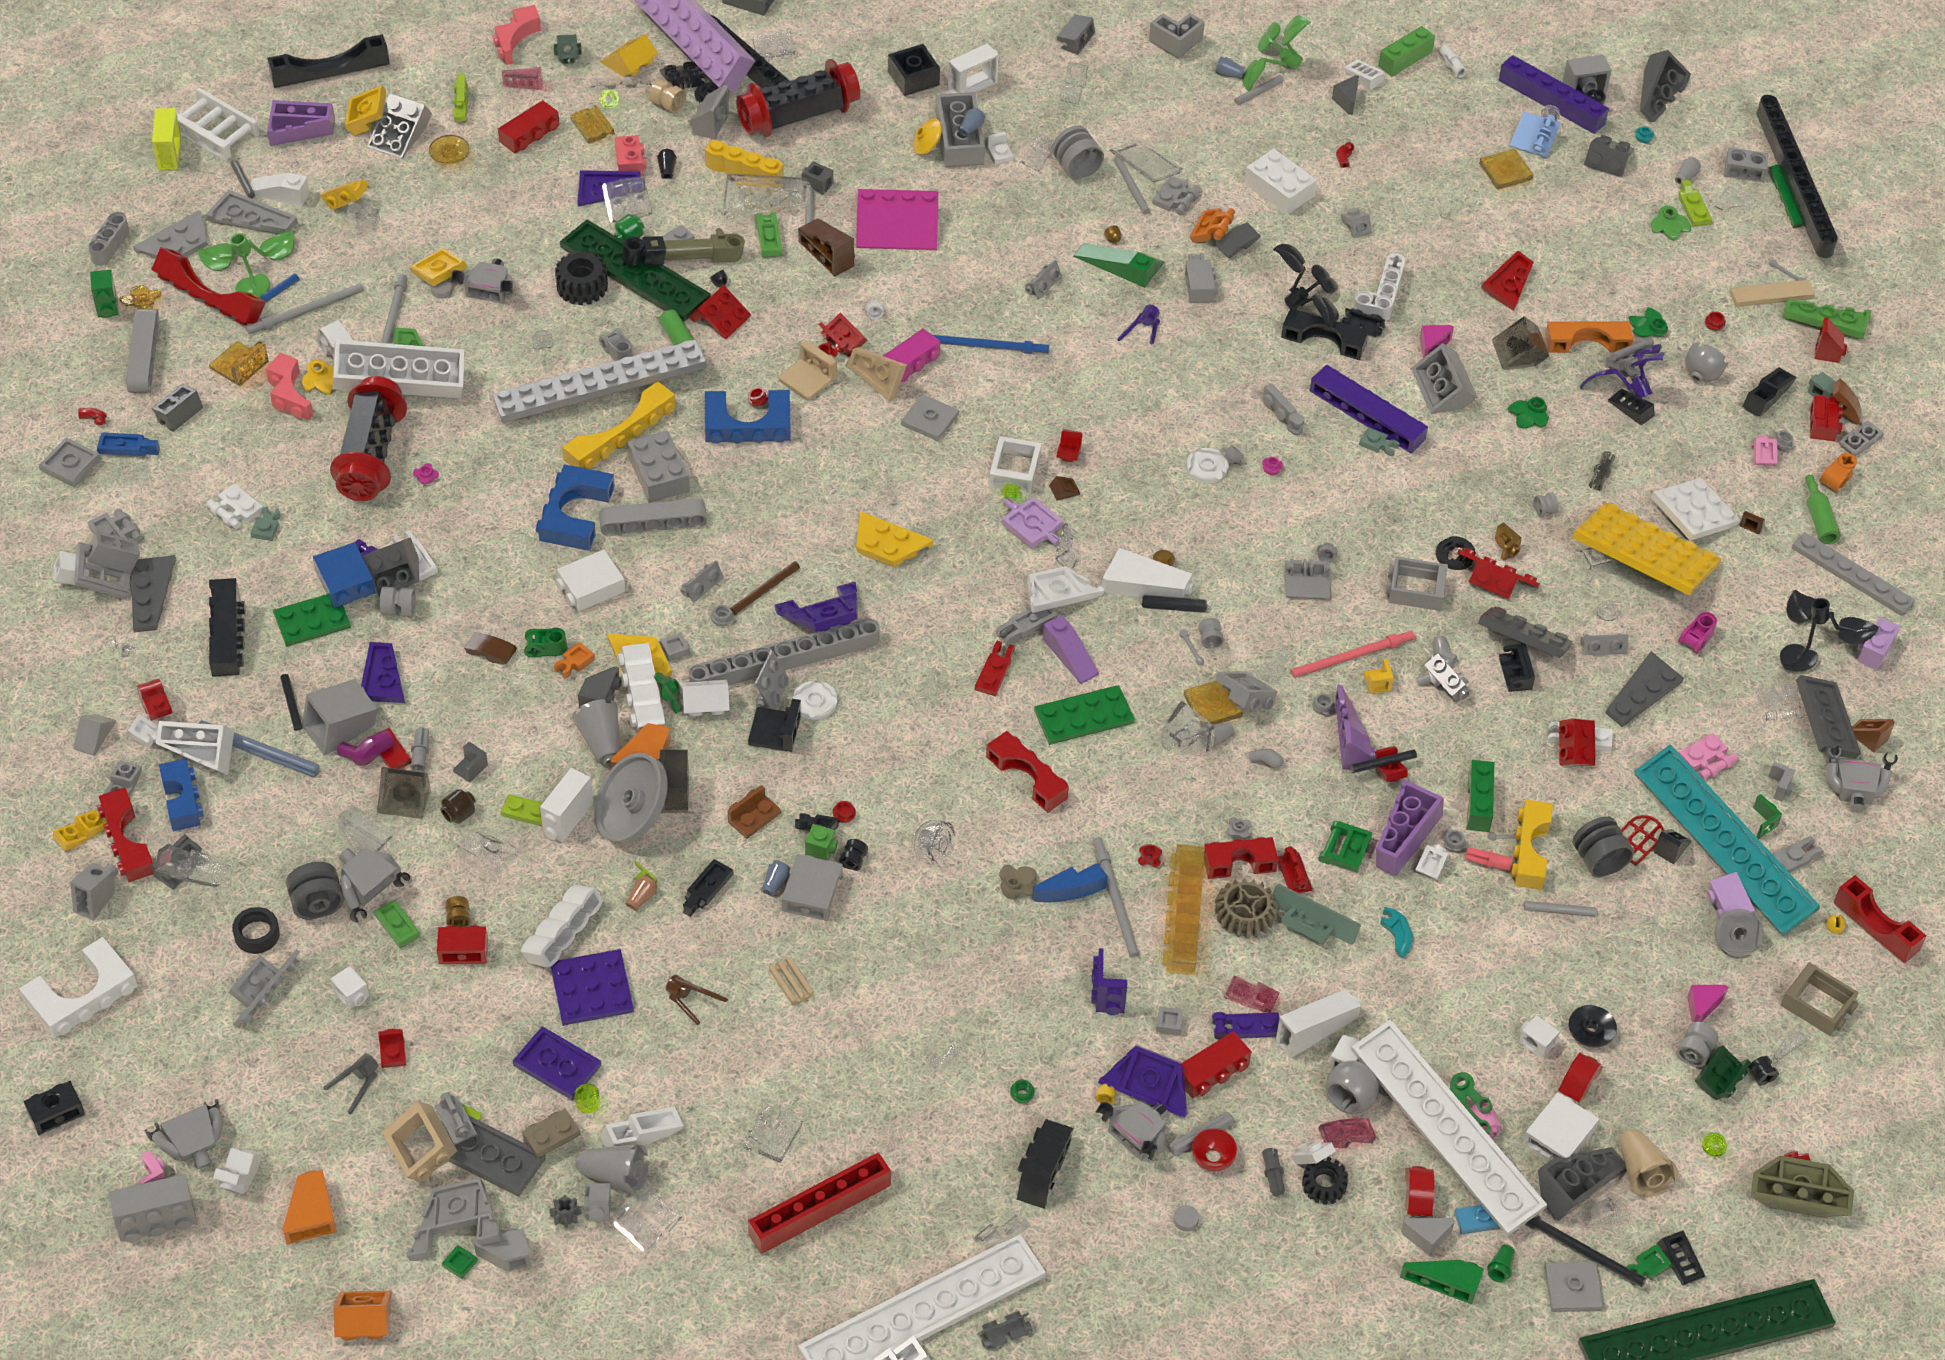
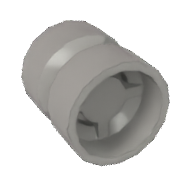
M382 587L380 593L381 615L394 616L396 613H399L400 616H414L416 605L415 588L402 587L398 591L396 587Z
M1703 1022L1691 1023L1676 1051L1677 1057L1682 1062L1695 1068L1705 1066L1711 1051L1718 1041V1033L1710 1025Z

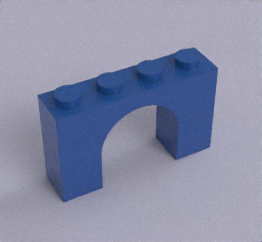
M768 390V411L761 419L752 422L738 421L728 414L726 391H705V441L715 444L720 442L741 443L754 441L761 443L763 441H791L790 390Z
M564 464L561 472H558L556 475L555 487L550 490L549 502L543 507V517L537 521L536 533L539 534V541L590 551L596 536L595 522L567 516L561 509L569 501L579 498L609 503L615 488L614 474Z

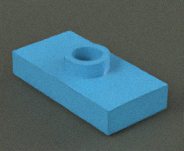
M1481 1205L1455 1209L1454 1214L1461 1234L1500 1228Z

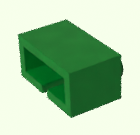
M112 270L90 272L91 291L98 318H109L119 315L118 296Z

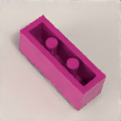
M922 328L883 356L907 365L901 382H905L914 372L921 371L927 363L938 359L941 341Z

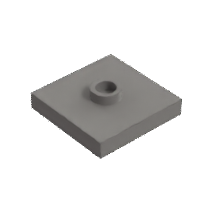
M922 394L902 419L901 426L939 441L959 415V410Z
M65 438L39 464V468L41 471L75 487L101 460V455L71 439Z
M1596 1262L1545 1263L1544 1268L1551 1312L1602 1311L1603 1303Z

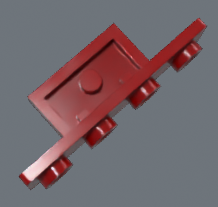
M1464 548L1463 551L1459 549L1457 555L1476 563L1469 583L1507 599L1510 598L1517 580L1537 589L1540 583L1536 582V577L1527 573L1521 576L1516 573L1517 569L1505 565L1504 568L1495 565L1497 561L1485 556L1484 559L1476 557V552L1468 548Z

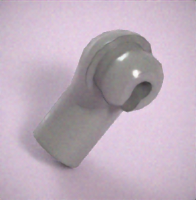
M1444 636L1435 637L1432 642L1434 654L1438 653L1443 659L1447 656L1454 663L1457 656L1447 651V639Z
M1269 748L1249 752V759L1252 763L1263 761L1273 768L1281 767L1284 763L1283 757Z

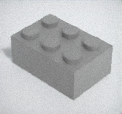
M668 430L627 441L628 458L649 503L690 492L689 474Z
M186 1174L109 1192L112 1215L121 1242H134L139 1240L140 1237L148 1235L160 1236L169 1230H185L191 1227V1225L197 1224L193 1198Z

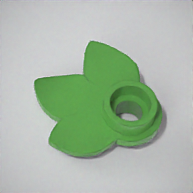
M1666 205L1661 207L1658 216L1653 218L1651 228L1654 233L1663 231L1670 240L1674 241L1678 238L1681 231L1690 232L1691 224L1685 216L1678 214L1674 207Z

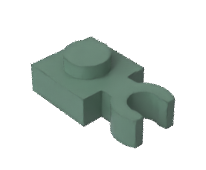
M1368 427L1359 441L1360 446L1376 453L1380 449L1384 450L1388 456H1394L1395 452L1390 447L1399 448L1398 441L1387 440L1388 435Z
M267 506L264 507V518L257 517L250 533L251 538L273 541L279 527V508H276L273 514H268L269 508Z

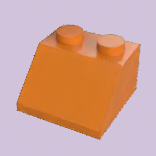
M391 1290L340 1292L333 1307L334 1337H341L342 1340H354L357 1337L367 1336L368 1339L377 1340L387 1336L390 1325Z

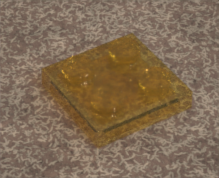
M1516 148L1480 158V166L1497 190L1533 180V172Z
M1218 681L1184 690V697L1201 729L1206 725L1220 724L1243 717V710L1236 707L1235 702L1228 698L1230 691L1222 687L1223 684Z

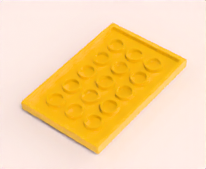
M1607 502L1574 531L1572 537L1689 596L1711 575L1722 560L1714 552L1699 548L1694 542L1685 541L1677 537L1675 533L1664 531L1658 528L1655 523L1646 522L1636 514L1627 513L1619 509L1617 505Z

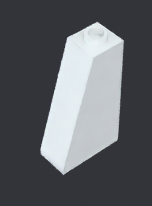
M1121 548L1118 549L1102 578V587L1105 589V593L1136 597L1153 595L1185 598L1186 595H1191L1194 584L1191 583L1192 573Z
M1344 989L1280 1016L1275 1042L1291 1059L1359 1017L1360 1002L1354 995H1351Z

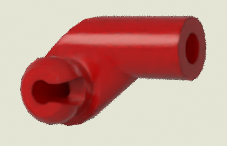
M98 408L78 409L79 419L95 418L94 423L96 425L106 424L105 418H107V415L104 411Z

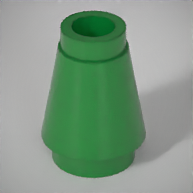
M1502 1245L1488 1264V1276L1492 1280L1505 1282L1511 1277L1515 1253L1512 1246Z

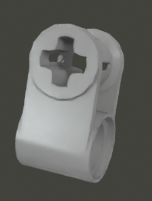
M616 328L614 332L606 336H599L601 347L614 361L633 356L632 343L620 328Z

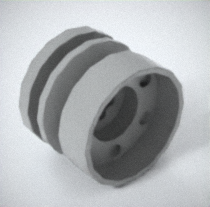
M1072 126L1065 129L1055 138L1052 144L1054 156L1073 179H1081L1094 174L1104 161L1102 149L1083 126Z

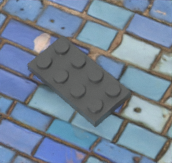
M1491 607L1481 615L1478 622L1479 625L1558 658H1561L1570 649L1573 642L1563 633H1552L1544 625H1533L1527 622L1526 618L1519 615H1509L1505 609L1500 607Z
M1800 675L1796 679V683L1819 752L1825 753V749L1831 746L1830 751L1835 755L1836 746H1840L1842 750L1840 756L1856 759L1861 752L1837 682Z
M468 1115L477 1136L454 1145L457 1152L450 1158L449 1162L519 1197L545 1161L546 1155L537 1158L527 1144Z

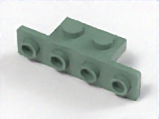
M1281 884L1275 886L1273 894H1275L1276 902H1278V909L1286 912L1281 923L1288 926L1290 930L1300 932L1308 936L1312 941L1322 944L1331 935L1351 945L1355 942L1361 927L1360 923Z

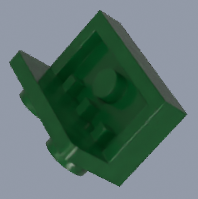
M1722 1045L1713 1053L1695 1079V1082L1714 1100H1719L1723 1097L1729 1098L1736 1091V1084L1747 1075V1068L1751 1062L1748 1059L1740 1062Z

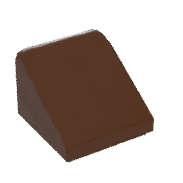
M1056 476L1049 485L1056 501L1080 495V491L1073 478Z
M1744 511L1740 527L1760 534L1765 525V519Z

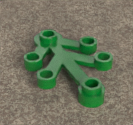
M1459 1072L1455 1074L1450 1080L1451 1092L1480 1126H1487L1485 1132L1489 1135L1491 1133L1490 1124L1486 1120H1481L1466 1105V1100L1468 1096L1476 1103L1478 1110L1482 1114H1488L1493 1108L1490 1099L1482 1097L1474 1089L1475 1082L1469 1073ZM1460 1081H1466L1464 1085L1458 1086ZM1483 1103H1488L1486 1108H1481Z

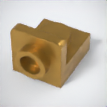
M1504 522L1497 526L1495 540L1500 547H1503L1501 559L1504 561L1509 557H1515L1520 552L1522 537Z

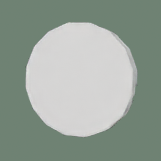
M1200 448L1197 449V452H1192L1188 456L1186 469L1190 477L1196 481L1215 483L1226 477L1229 463L1219 450Z
M808 681L801 684L794 691L793 699L801 700V716L803 718L811 720L823 719L830 716L836 709L837 693L832 686L825 682L815 683V681Z

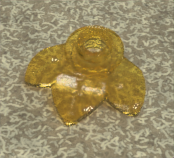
M136 285L130 289L129 295L121 296L119 300L123 305L134 306L136 309H153L155 300L159 299L162 294L159 289L149 290L144 285Z

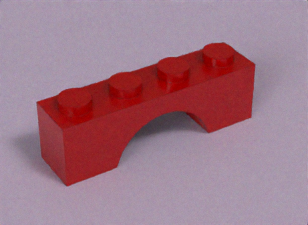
M1005 731L987 744L986 758L999 770H1021L1028 773L1034 779L1032 800L1047 813L1068 799L1069 786L1063 778H1059L1049 765L1040 761L1032 750H1028L1018 737Z
M126 787L99 795L101 805L96 807L100 818H105L107 824L103 826L107 838H113L114 843H111L110 846L114 857L119 856L121 862L117 863L120 875H126L128 883L153 875L151 866L153 861L147 845L132 842L123 835L128 823L135 818Z
M1854 875L1839 887L1833 903L1903 963H1906L1920 952L1927 935L1909 920L1897 922L1886 916L1874 899L1873 889L1860 878Z

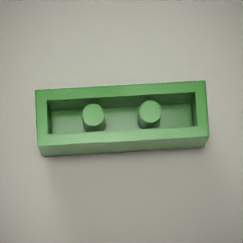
M1423 26L1417 28L1380 51L1378 67L1391 77L1433 52L1435 35Z

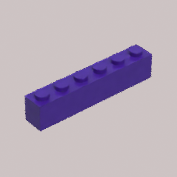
M1511 55L1501 64L1498 80L1501 83L1594 135L1606 124L1609 108L1514 55Z
M1327 364L1311 378V393L1366 427L1388 435V440L1398 441L1399 447L1410 454L1426 440L1428 426L1423 422L1408 415L1405 411L1395 407L1387 400L1382 399Z

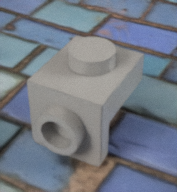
M1352 208L1347 213L1341 214L1342 222L1351 227L1352 237L1357 238L1371 234L1370 216L1368 213L1361 211L1359 208Z
M1777 762L1773 763L1768 777L1779 781L1773 799L1782 802L1784 796H1790L1795 784L1791 781L1795 770Z

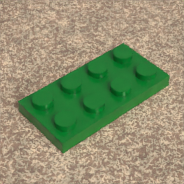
M1119 685L1034 706V712L1049 745L1133 724L1135 720Z

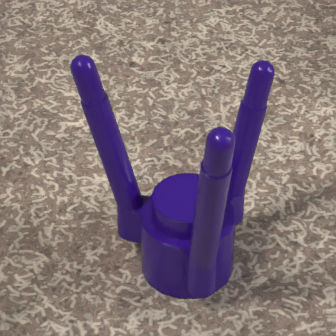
M1151 304L1146 305L1142 313L1118 337L1117 341H1121L1137 324L1142 323L1146 326L1153 325L1150 344H1154L1157 327L1160 323L1158 319L1159 309Z

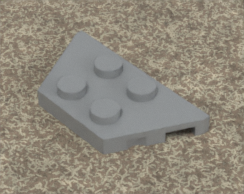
M198 210L134 245V251L136 253L143 252L149 254L151 258L156 259L158 251L162 247L173 249L188 257L197 252L198 249L208 246L201 211Z

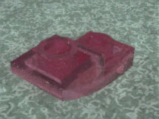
M1234 975L1223 998L1261 1012L1271 1013L1280 992L1259 981L1255 986Z
M1369 1118L1336 1120L1321 1124L1318 1128L1324 1143L1332 1142L1335 1148H1348L1351 1142L1372 1144L1376 1139Z

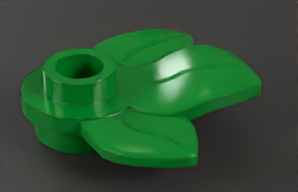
M1647 307L1645 316H1629L1630 324L1634 327L1633 333L1637 336L1649 337L1653 335L1661 337L1667 334V322L1653 308Z
M1532 397L1529 401L1518 400L1508 407V411L1518 415L1516 425L1519 428H1530L1534 424L1543 428L1548 423L1547 405L1544 399L1540 397Z
M657 672L654 678L661 686L662 698L671 701L675 714L681 712L682 706L679 699L681 687L679 682L675 678L666 677L662 673Z

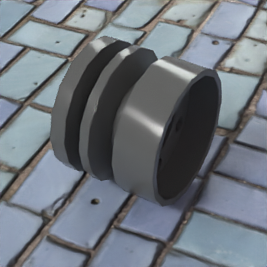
M1610 816L1596 818L1586 823L1576 832L1572 840L1580 857L1584 858L1583 861L1591 875L1596 878L1620 871L1629 864L1635 853L1627 838L1622 836L1623 833L1615 819Z

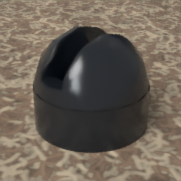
M721 270L712 275L710 280L716 287H721L723 284H727L728 277L725 271Z

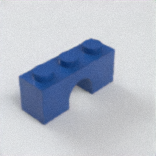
M187 758L159 764L165 795L181 794L175 799L166 800L172 831L200 826L199 817L204 815L201 803L196 804V799L200 798L198 786L192 785V781L196 780L194 767L188 766Z

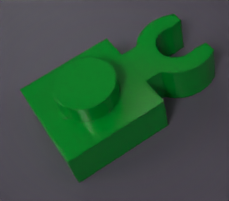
M1655 1244L1636 1256L1637 1265L1630 1264L1626 1267L1641 1276L1647 1275L1652 1280L1671 1268L1672 1264L1659 1246Z

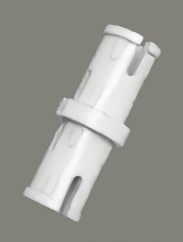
M1442 46L1439 53L1444 58L1446 66L1451 68L1456 77L1462 78L1465 76L1467 70L1462 65L1460 57L1453 52L1450 46Z

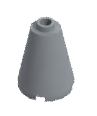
M605 699L591 701L580 706L581 711L577 714L576 711L573 712V721L597 761L605 766L611 765L612 757L620 750L618 707L613 700H611V703H606Z
M639 1144L584 1149L577 1156L576 1167L582 1175L601 1183H610V1186L636 1195V1190H642L647 1177L649 1164L644 1163V1156H648V1151L645 1146Z

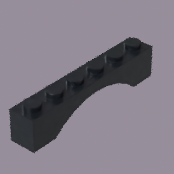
M383 34L363 38L349 50L328 58L304 59L288 54L267 58L274 88L390 64L388 47Z

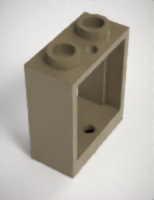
M1809 962L1785 992L1780 1006L1831 1036L1835 1029L1840 1031L1847 1020L1844 1017L1847 1013L1852 1015L1859 1004L1856 1002L1859 992ZM1809 983L1844 1004L1833 1019L1799 999V996Z

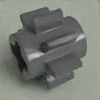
M564 1195L558 1200H553L555 1208H550L549 1211L550 1216L554 1217V1225L560 1223L565 1228H568L569 1224L578 1223L576 1215H581L582 1212L581 1206H577V1198L571 1199Z

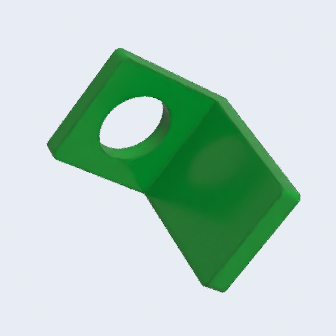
M1762 794L1757 796L1753 806L1767 820L1760 825L1756 836L1758 839L1778 827L1782 817V813Z

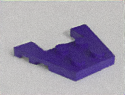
M856 582L837 586L839 597L802 608L794 600H789L774 605L775 611L778 615L815 632L827 631L830 627L850 624L851 621L858 619Z

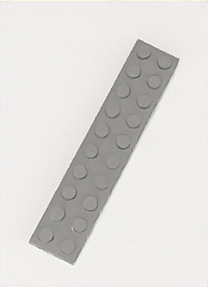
M696 339L687 340L677 345L665 346L662 349L646 351L636 356L624 357L621 360L605 362L595 367L583 368L572 373H564L557 377L542 379L531 384H523L509 390H501L498 393H494L493 398L501 421L505 423L706 369L707 364Z

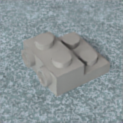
M1246 671L1218 672L1215 680L1223 684L1222 687L1230 691L1228 698L1235 702L1236 707L1242 710H1248V708L1252 710H1261L1262 708L1270 710L1274 706L1278 691Z

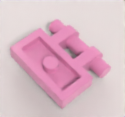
M1714 733L1679 752L1694 770L1698 768L1702 770L1698 774L1703 780L1717 776L1719 771L1731 768L1733 763L1738 761V756L1735 753L1729 756L1724 755L1728 747ZM1714 759L1717 761L1715 764H1709Z

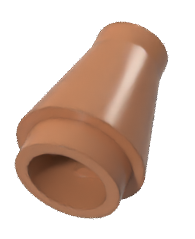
M645 875L640 879L638 878L628 900L625 902L626 906L637 911L640 906L656 893L657 884Z

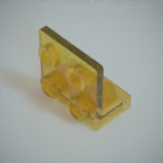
M236 341L213 360L209 367L238 386H242L269 362L266 344L258 341L253 347L249 348Z

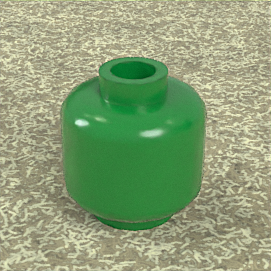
M627 214L615 223L614 228L616 232L614 236L623 241L628 237L640 238L644 234L643 228L645 226L638 216Z

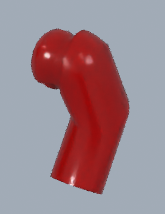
M1346 142L1345 145H1342L1336 151V157L1341 168L1348 167L1350 164L1348 157L1355 149L1352 142Z

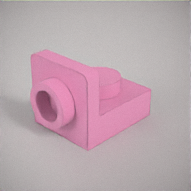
M1770 436L1757 437L1751 443V447H1754V465L1776 466L1777 439H1770Z

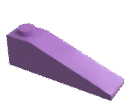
M1337 685L1335 701L1342 769H1351L1350 765L1375 759V748H1371L1370 738L1343 686Z

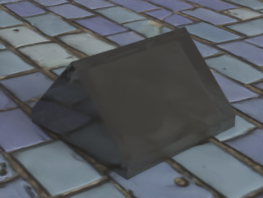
M381 767L377 813L423 819L431 793L428 773Z

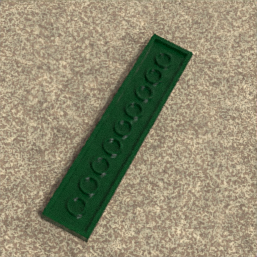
M1811 1279L1580 1337L1578 1344L1585 1360H1707L1833 1328L1836 1322L1816 1280Z

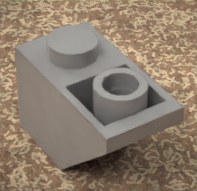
M524 1228L518 1230L509 1229L504 1233H500L502 1241L482 1246L474 1239L476 1256L504 1271L531 1266Z

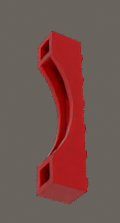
M160 247L151 268L152 271L158 273V278L172 281L174 287L188 290L190 296L204 299V304L213 308L218 307L220 313L229 317L234 316L236 318L235 321L247 326L248 323L254 324L258 322L266 301L248 292L237 291L230 294H220L213 291L197 277L189 259L173 249Z

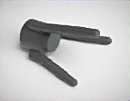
M365 1053L352 1066L326 1084L323 1089H329L352 1072L359 1079L367 1078L348 1110V1113L352 1114L372 1080L377 1077L375 1070L378 1068V1063L371 1055Z

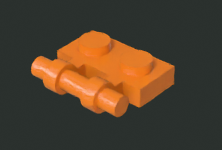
M1221 208L1204 210L1190 235L1192 242H1207L1212 238V235H1214L1215 240H1221L1228 231V225L1234 220L1235 210L1233 208H1228L1227 212H1223Z

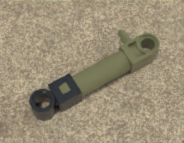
M717 228L716 234H711L710 239L664 240L663 236H647L641 240L638 237H628L624 241L622 260L630 266L639 265L642 259L644 265L664 264L665 260L710 258L712 263L737 262L743 256L745 240L739 234H724L721 228Z

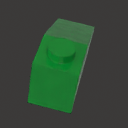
M1463 1260L1404 1262L1400 1278L1472 1305L1484 1268L1479 1267L1474 1262Z

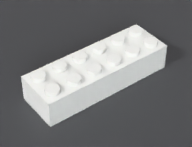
M335 340L332 389L351 391L367 377L382 376L397 383L404 395L461 399L464 375V349Z

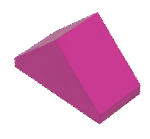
M1422 325L1419 339L1423 358L1442 343L1446 345L1452 340L1454 326Z
M1691 985L1687 998L1692 1023L1703 1022L1725 999L1729 987L1726 985Z

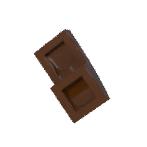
M475 632L464 649L470 655L485 656L491 663L507 664L517 650V647L498 637Z

